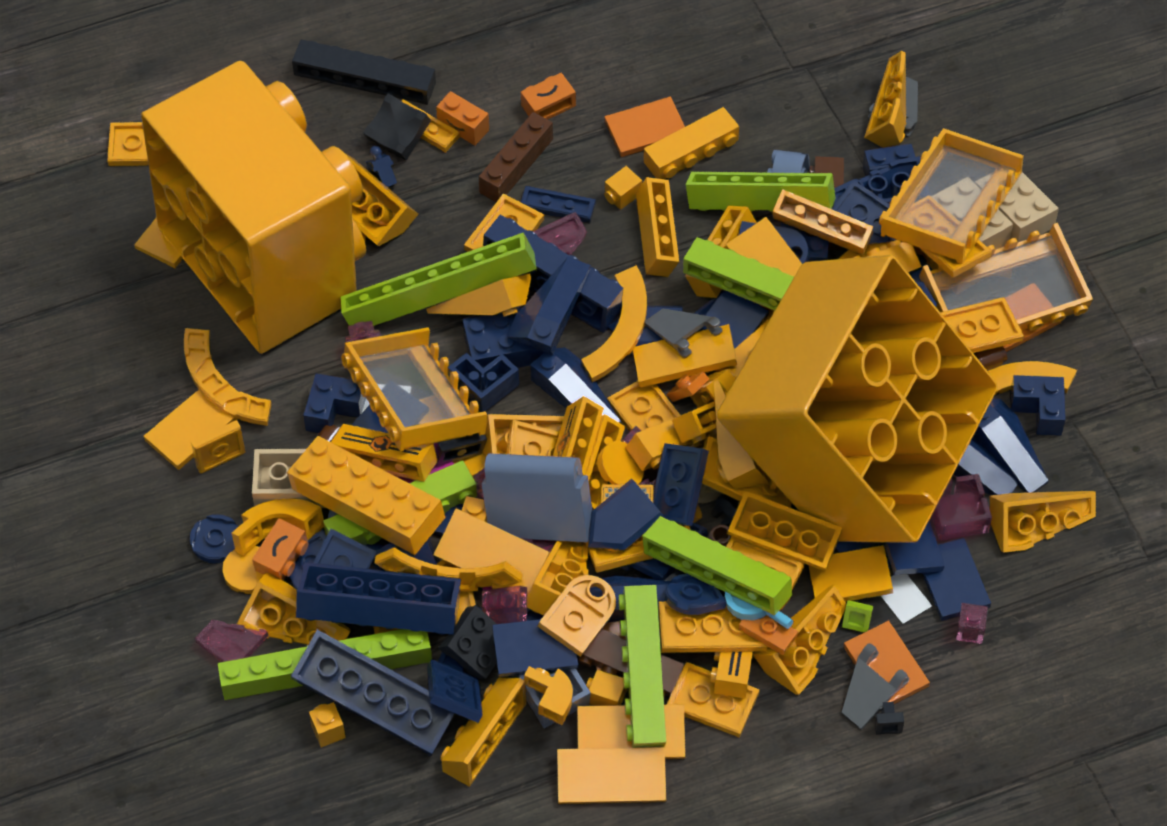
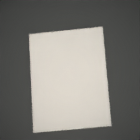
M907 574L893 575L891 577L893 594L881 595L903 624L932 607Z

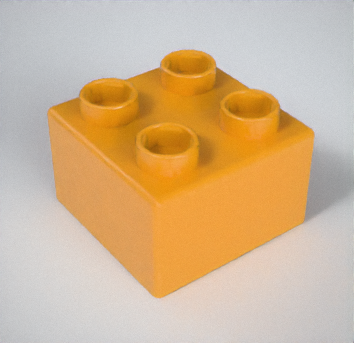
M237 61L141 113L157 225L163 235L260 354L267 352L341 309V296L357 291L355 262L366 254L365 241L360 229L352 218L351 205L362 197V183L354 165L341 149L331 146L321 152L305 133L307 123L302 107L295 95L284 83L275 81L265 86L244 61ZM191 224H193L199 233L194 240L186 244Z
M886 255L805 262L800 266L718 409L717 418L800 512L842 527L838 542L915 543L922 535L989 407L998 386L994 378L895 256Z

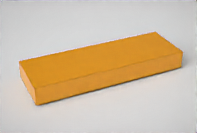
M404 99L402 100L403 103H405V104H407V105H409V106H411V107H413V108H415V109H417V110H420V111L424 112L423 110H421V109H419L418 107L412 105L411 103L407 102L406 100H404ZM426 113L431 122L421 136V139L446 153L460 138V132Z

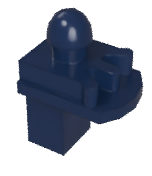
M373 146L370 149V155L373 157V160L366 161L368 171L376 172L378 180L386 187L396 184L397 181L391 165L394 163L390 156L381 154V149L378 146Z

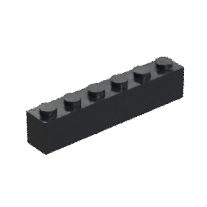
M301 39L292 59L295 76L385 96L390 94L395 98L428 105L436 85L435 69L428 66L388 59L379 55L374 56L360 51L343 49L338 46L320 44L315 41Z

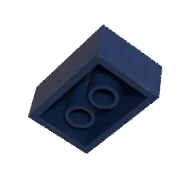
M500 313L463 319V331L468 354L481 367L484 368L501 354L517 368L530 366L544 353L507 338L517 313L503 317V314Z

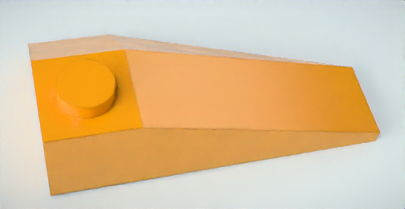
M900 51L888 60L864 138L882 148L900 145L905 137L906 53Z
M530 273L502 279L427 308V313L496 315L502 313L503 317L518 313L517 308L526 304L531 281Z
M719 380L715 381L718 457L722 466L719 469V473L725 483L729 482L735 489L768 484L769 481L765 472L718 420L717 411L727 395V390Z
M488 414L485 432L487 441L483 452L486 456L489 453L506 454L510 422L513 419L560 432L564 416Z
M1095 491L1009 493L990 496V523L1001 552L1027 550L1043 539L1048 540L1054 537V534L1066 528L1071 529L1096 517Z
M557 541L531 587L524 604L525 607L545 615L573 579L588 575L586 566L588 550L585 542Z
M268 572L258 581L237 622L238 626L262 638L268 639L272 637L282 639L283 642L287 643L297 642L309 645L317 629L338 641L347 639L351 631L343 623L322 620L310 621L296 618L297 590Z
M830 585L791 617L793 620L791 627L798 631V635L784 656L769 647L767 651H755L753 653V656L768 676L796 695H799L815 677L819 658L821 655H825L828 647L825 645L829 636L836 631L847 604L835 585Z

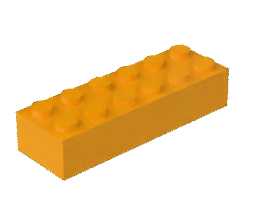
M320 436L315 438L287 471L294 491L413 555H416L446 518L440 499Z

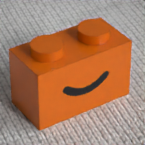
M561 72L521 91V106L528 116L535 112L548 120L576 106V91Z
M451 91L436 106L437 119L460 132V137L474 146L489 131V114Z
M278 518L252 559L255 571L263 575L268 572L284 581L286 576L289 577L294 571L296 560L299 556H303L308 548L309 543L305 530Z

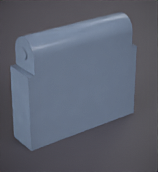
M489 453L486 456L485 479L482 482L487 523L521 539L588 542L592 504L588 476L582 473L580 458Z

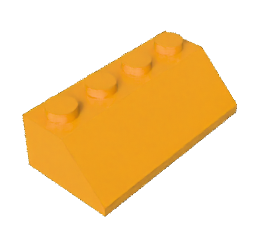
M347 155L359 175L363 188L362 197L351 204L352 218L360 231L376 245L380 246L404 233L418 213L354 158Z
M745 491L727 534L825 571L838 543L842 527Z
M498 678L494 685L490 684L487 687L483 696L484 700L481 703L483 715L479 723L469 720L466 726L462 725L455 735V742L451 747L447 746L443 751L440 760L442 761L444 773L469 787L471 786L525 707V680L521 678Z

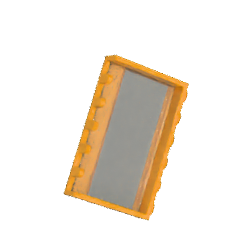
M943 128L938 137L935 136L933 138L930 149L923 152L919 165L913 167L908 181L902 183L899 194L893 196L888 210L882 212L879 219L881 236L887 235L933 253L947 256L950 259L953 258L957 260L956 263L963 264L1022 174L1024 155Z
M1058 223L1052 225L1049 233L1040 235L1039 231L1036 230L1029 234L1027 240L1018 242L1016 238H1012L1007 241L1005 247L995 249L994 245L988 246L992 251L991 258L954 278L940 266L930 271L928 265L923 266L919 275L921 282H924L937 303L936 308L939 312L1005 297L1021 331L1030 329V331L1037 330L1047 322L1058 323L1064 320L1066 316L1072 314L1075 316L1082 315L1088 311L1093 301V297Z
M428 327L346 342L344 353L341 356L344 368L348 369L353 382L357 383L362 396L366 397L372 412L377 414L381 426L386 428L390 440L395 442L400 452L404 451V448L466 437V435L472 436L475 433H478L480 436L485 435L487 413L485 411L478 413L479 406L476 400L471 401L469 407V391L467 386H462L459 392V376L457 371L450 372L449 377L448 358L442 357L440 362L438 361V343H431L429 348L430 329Z

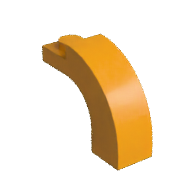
M289 498L267 501L250 508L242 514L243 523L231 533L236 552L244 556L261 540L267 537L278 518L305 530L307 540H309L324 527L321 506L306 500Z

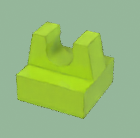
M848 600L842 627L867 632L873 606Z

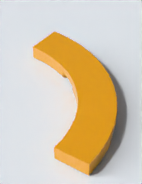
M637 265L615 274V281L624 289L621 316L614 332L600 348L581 359V364L592 383L618 367V364L632 352L643 332L647 316V295L645 284Z
M185 328L184 352L190 375L200 392L213 405L228 415L249 423L268 426L272 406L271 400L257 398L232 388L212 362L210 355V330Z
M1025 361L1002 365L988 372L997 382L998 388L995 394L1011 389L1013 375L1064 377V393L1067 394L1077 370L1054 363Z
M395 547L375 557V564L386 571L461 579L460 591H478V587L492 586V589L507 587L521 582L523 576L520 571L506 561L479 568H452L418 560Z

